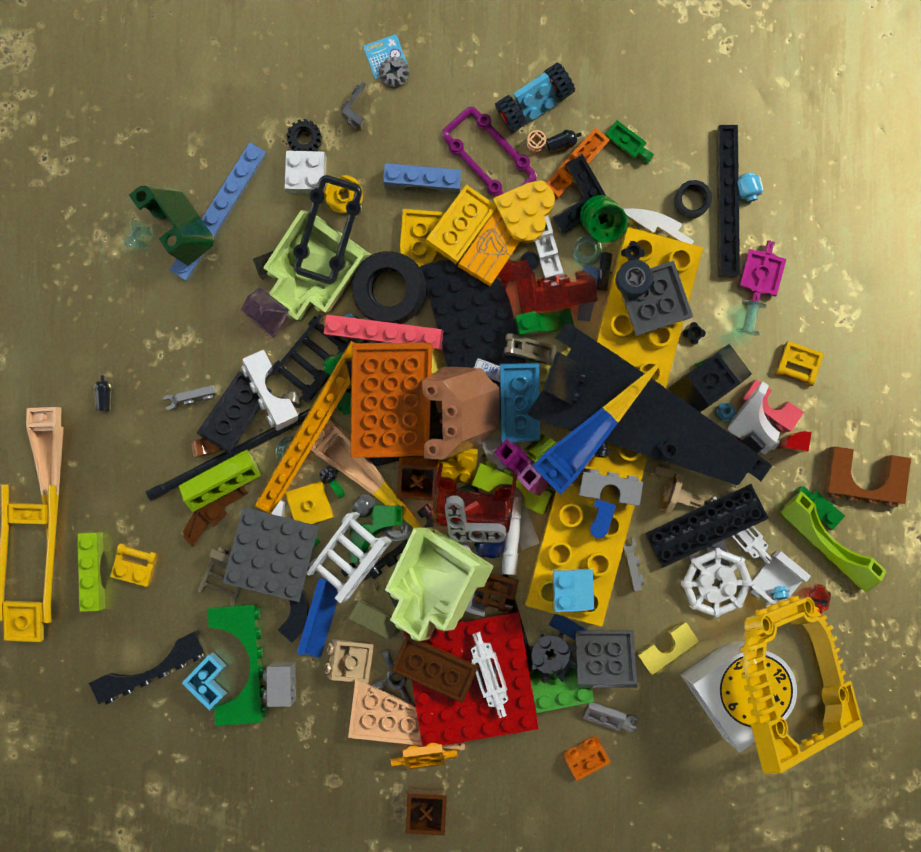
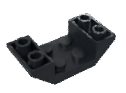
M729 343L693 371L671 385L668 390L699 412H702L740 385L752 373Z

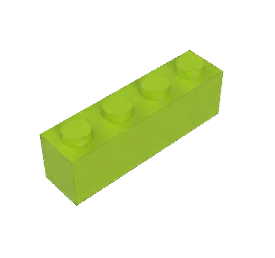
M245 450L179 485L184 502L194 512L261 475L255 460L249 451Z

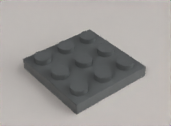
M674 261L651 268L653 282L649 290L642 296L632 298L621 293L635 336L693 317Z
M575 630L578 688H637L633 630Z

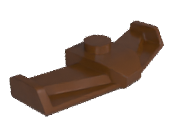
M241 486L194 511L182 530L181 535L194 547L208 523L215 527L228 514L224 507L249 494V492Z

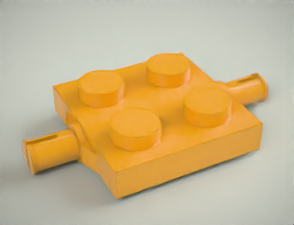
M437 743L427 744L426 747L410 746L403 750L402 757L391 758V766L403 765L409 770L444 765L446 759L458 758L457 749L445 751L442 748V744L438 745Z

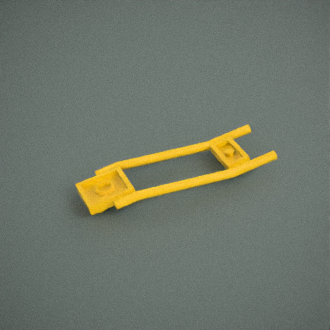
M1 484L0 621H4L5 641L41 642L44 640V623L51 622V596L56 538V485H48V504L9 503V484ZM9 523L48 524L43 602L4 601Z

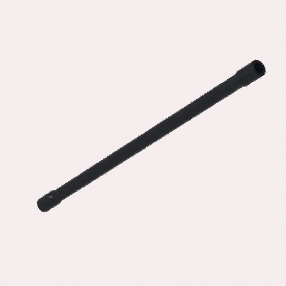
M310 409L298 414V421L278 431L273 427L235 446L230 454L225 451L173 479L147 490V497L150 501H153L245 450L249 451L300 425L305 420Z

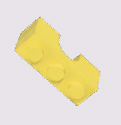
M685 621L680 622L667 631L672 638V646L669 650L659 651L653 643H650L636 653L651 675L654 673L656 675L660 674L665 670V665L670 662L671 664L677 662L681 658V654L685 651L689 653L697 647L696 644L700 641Z

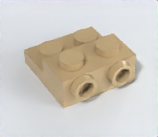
M332 639V643H329L327 648L330 660L329 663L325 664L324 669L327 678L355 682L356 678L368 683L374 644Z

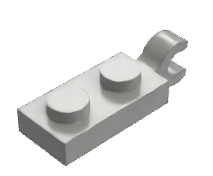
M211 385L172 396L166 395L163 399L172 400L171 406L165 408L173 410L178 403L189 405L195 403L194 400L202 398V401L213 399V395L218 393L216 386Z
M631 537L632 543L630 546H626L624 543V557L631 588L633 591L642 590L641 585H644L642 574H638L637 566H640L638 555H634L633 552L636 540L634 537Z
M593 702L587 705L583 715L585 720L620 731L622 728L630 733H634L637 728L634 726L638 721L637 717L629 716L626 718L624 713Z

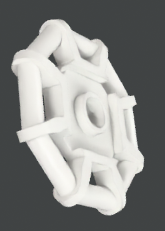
M715 548V550L691 559L692 562L684 580L681 581V586L684 588L690 603L689 607L692 610L696 609L712 615L714 618H719V616L743 607V602L750 587L753 585V580L750 578L744 563L745 559L742 556L738 557L720 548ZM721 558L732 563L729 566H725L720 563ZM714 559L713 563L703 567V563ZM698 568L700 575L696 580H692ZM735 569H739L742 578L736 579ZM716 578L719 581L721 580V583L718 587L712 586V584L714 583V579ZM737 585H741L742 588L736 598L733 594L736 593ZM697 586L700 593L697 597H695L692 587ZM706 599L713 603V608L702 604V601ZM727 599L732 600L731 603L719 607L720 602Z

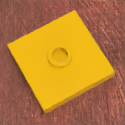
M323 481L285 492L294 520L314 524L334 517Z

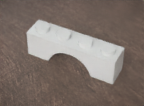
M261 350L243 358L242 372L245 377L248 376L250 378V387L254 394H258L260 398L258 402L262 410L266 409L268 413L267 420L271 427L275 426L278 431L297 422L298 414L290 399L277 398L266 388L265 382L272 372V365L265 351Z

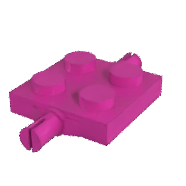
M767 241L765 251L749 249L739 287L753 292L750 303L755 305L759 304L761 294L777 296L787 259L777 257L772 253L774 241Z

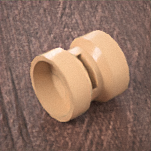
M540 130L531 131L527 137V149L532 153L543 151L546 143L545 134Z

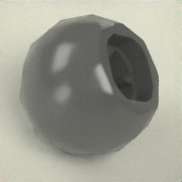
M361 494L353 503L352 511L358 512L361 518H367L374 509L375 500L368 494Z

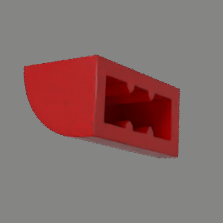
M802 431L788 434L780 440L777 449L796 453L808 452L812 432Z

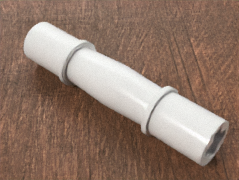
M507 496L506 515L504 516L506 517V536L504 552H502L501 574L517 575L522 497Z

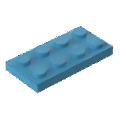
M539 363L500 364L501 442H504L506 439L512 442L540 441V421L528 415L529 409L540 395Z

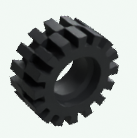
M304 119V121L297 120L298 123L296 124L293 122L292 127L289 126V132L286 134L287 142L292 151H318V147L322 144V136L318 126L311 120L308 122L307 119ZM303 131L309 132L312 136L311 141L305 145L297 141L298 134Z

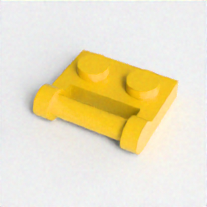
M787 341L776 369V374L781 376L784 374L813 386L824 353ZM787 362L811 370L810 375L787 368Z
M120 543L117 547L110 577L149 587L157 553L139 551L128 548L125 544ZM124 554L147 560L148 564L145 566L123 560Z

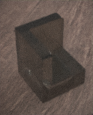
M274 251L253 259L258 275L262 280L270 277L267 275L268 271L263 267Z

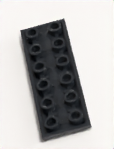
M749 484L647 532L646 535L662 568L769 518L752 484Z

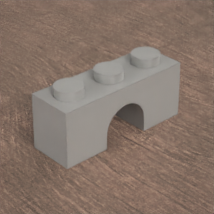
M587 469V472H582L578 496L600 499L603 487L612 485L618 491L617 502L640 506L643 482L638 481L639 477L627 475L625 479L619 478L618 473L607 472V475H601L599 470Z

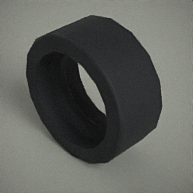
M689 180L683 183L674 197L677 211L688 218H697L703 215L712 202V193L709 187L704 182L698 180ZM690 188L698 189L704 196V203L697 210L686 208L682 202L683 193Z

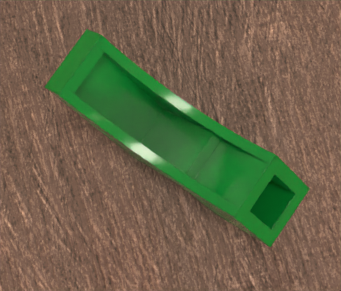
M374 505L371 513L373 524H359L376 537L380 532L389 527L402 525L403 506ZM351 528V542L361 551L367 553L370 543ZM349 551L351 563H360V559Z

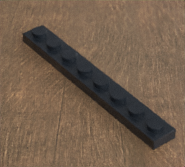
M738 125L718 126L719 276H740L739 187L737 183L739 180Z

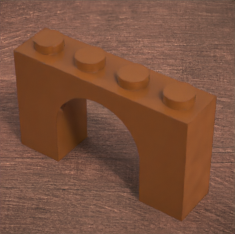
M836 446L829 448L824 493H829V497L841 498V495L848 496V500L860 501V498L868 499L867 503L879 504V501L887 502L886 506L898 507V504H905L911 458L895 455L886 456L884 476L881 483L872 490H864L854 482L851 474L854 449Z

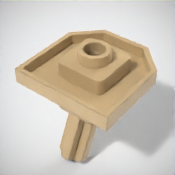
M674 474L673 478H670L668 486L665 485L662 496H664L660 511L671 513L676 503L700 508L704 505L701 497L681 489L683 476Z

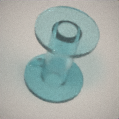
M742 300V304L747 305L748 308L743 328H736V331L747 335L760 336L761 333L755 331L759 308H766L767 305L758 301Z

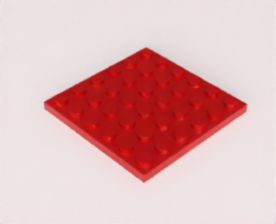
M519 612L461 621L457 623L455 629L445 632L435 627L430 639L423 640L426 643L472 662L473 655L471 649L476 645L472 634L480 632L483 643H491L493 652H496L507 687L508 701L503 704L507 716L499 718L496 707H489L486 697L483 698L476 674L464 703L412 681L422 747H426L430 743L448 745L539 729ZM404 631V637H405L407 634L410 635L409 633H407L406 631ZM491 658V659H492V662H493V665H494V667L496 668L494 659ZM479 666L478 669H479V672H480V675H481V678H482V682H483V685H484L485 690L487 691V688H486V685H485V682H484V678H483V675H482V672H481V669H480V666ZM497 671V675H498L497 678H498V681H499L500 686L502 687L501 680H500V677H499V674H498V671Z

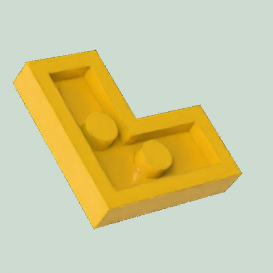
M468 449L458 453L457 463L438 461L437 481L472 484L476 475L478 449Z

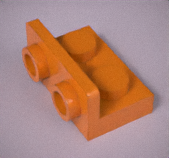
M597 736L589 738L563 753L576 781L611 763Z

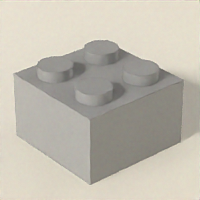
M272 662L267 666L263 674L264 682H267V690H264V702H267V707L292 706L296 701L295 662Z

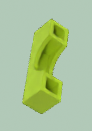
M490 461L480 463L472 483L473 486L488 492L493 491L501 484H511L522 492L525 499V507L542 515L546 513L554 494L550 490V486L540 496L529 491L518 480L514 471L504 468V471L498 469L497 464Z
M103 532L78 533L80 612L105 609V589L102 586L100 577V562L104 552Z

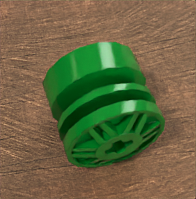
M593 196L585 202L581 209L580 220L583 227L599 242H615L626 231L628 220L625 211L608 196Z

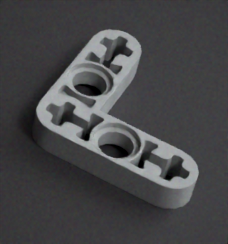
M450 496L446 499L445 513L449 537L457 542L499 543L505 540V526L497 523H467L463 499L458 496ZM453 517H457V518H460L461 520H460V521H456V520H453L452 518H453ZM474 531H480L482 534H475Z

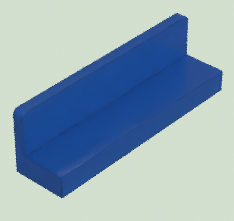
M320 577L318 579L297 654H308L318 658L322 656L338 602L335 599L338 589L325 578Z

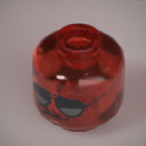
M814 584V586L806 589L805 597H810L813 600L815 606L819 608L817 611L820 614L829 609L831 592L826 589L825 585Z

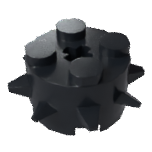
M560 633L558 636H545L541 634V638L534 647L528 648V651L532 654L533 661L528 667L529 671L538 670L542 675V683H545L548 679L556 680L557 678L564 682L565 674L567 675L571 668H577L578 666L573 661L572 656L577 646L567 645L563 640V633ZM552 655H555V656H556L555 659H554V658H552V660L549 659Z

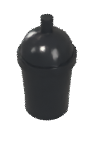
M566 129L557 135L547 138L546 143L550 153L572 148L577 143V137L582 136L581 132L576 134L575 131Z
M100 375V380L95 383L93 388L95 411H111V392L113 389L111 384L104 380V375Z

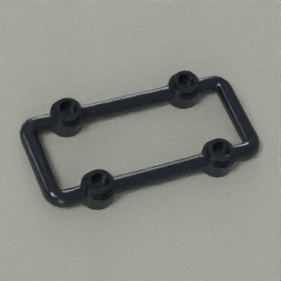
M324 175L319 179L317 187L310 192L311 208L301 242L294 247L293 254L296 257L294 271L298 275L330 285L336 281L339 271H342L346 266L343 257L355 217L362 212V204L360 203L362 189L357 184L330 175ZM326 183L355 192L353 200L349 201L346 205L348 217L336 256L332 257L329 261V266L332 269L330 277L301 268L303 259L308 258L310 255V249L307 245L319 204L326 200V193L324 191Z

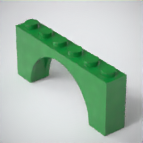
M257 604L207 608L208 628L222 629L236 636L244 645L250 660V674L242 692L234 699L214 706L215 726L262 723L265 717H267L268 712L267 705H264L263 701L266 687L265 685L262 686L264 666H261L260 659L263 658V647L259 645V639H262V629L258 627V620L261 618L260 608H257Z

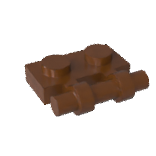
M490 573L485 586L477 588V591L484 592L483 597L476 595L475 603L481 604L482 607L486 608L488 606L497 608L501 612H512L514 605L508 604L507 599H515L519 580ZM491 594L500 596V601L491 599Z

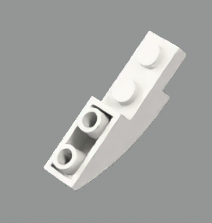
M623 209L627 215L628 225L631 226L633 224L638 230L654 233L656 230L660 236L689 244L694 242V240L678 231L682 226L680 222L666 215L645 209Z

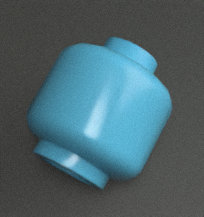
M754 172L739 176L740 179L737 182L739 197L747 199V202L758 200V196L763 193L760 176L755 175Z

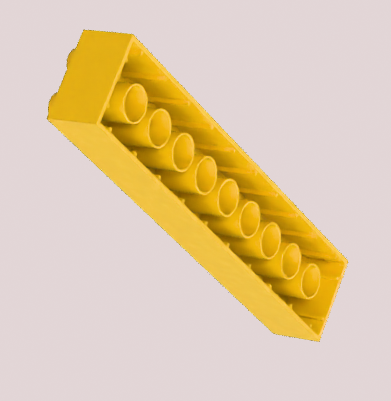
M628 227L622 236L594 340L643 373L648 372L656 364L660 363V367L652 376V379L666 388L684 321L635 336L621 292L617 288L615 281L616 273L620 267L629 261L621 255V251L626 249L631 241H635L645 251V255L638 260H642L650 268L674 261L689 303L703 247ZM604 442L603 444H607V448L611 449L609 457L598 458L593 456L582 471L587 472V469L599 470L601 475H607V472L618 473L619 478L626 479L627 475L639 477L638 481H641L648 456ZM580 474L561 495L555 489L553 491L554 494L550 502L524 604L528 607L602 627L635 505L617 502V489L612 485L604 486L598 500L614 504L616 507L606 536L603 538L592 536L589 526L595 520L598 508L593 507L595 498L578 496L581 480ZM593 569L594 609L555 612L553 602V570Z

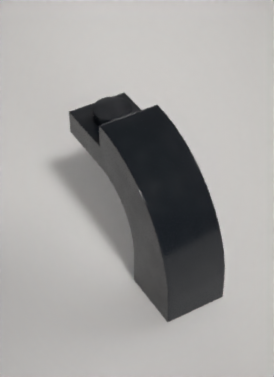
M302 589L299 602L289 600V617L278 629L291 643L303 632L309 613V601L304 589Z

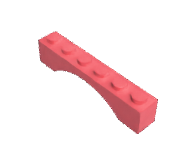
M326 315L324 328L325 335L387 343H413L422 340L423 343L431 342L433 345L432 349L441 350L444 334L442 329Z

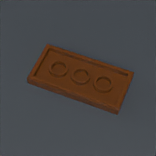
M407 634L391 671L464 703L479 666L424 641H415Z

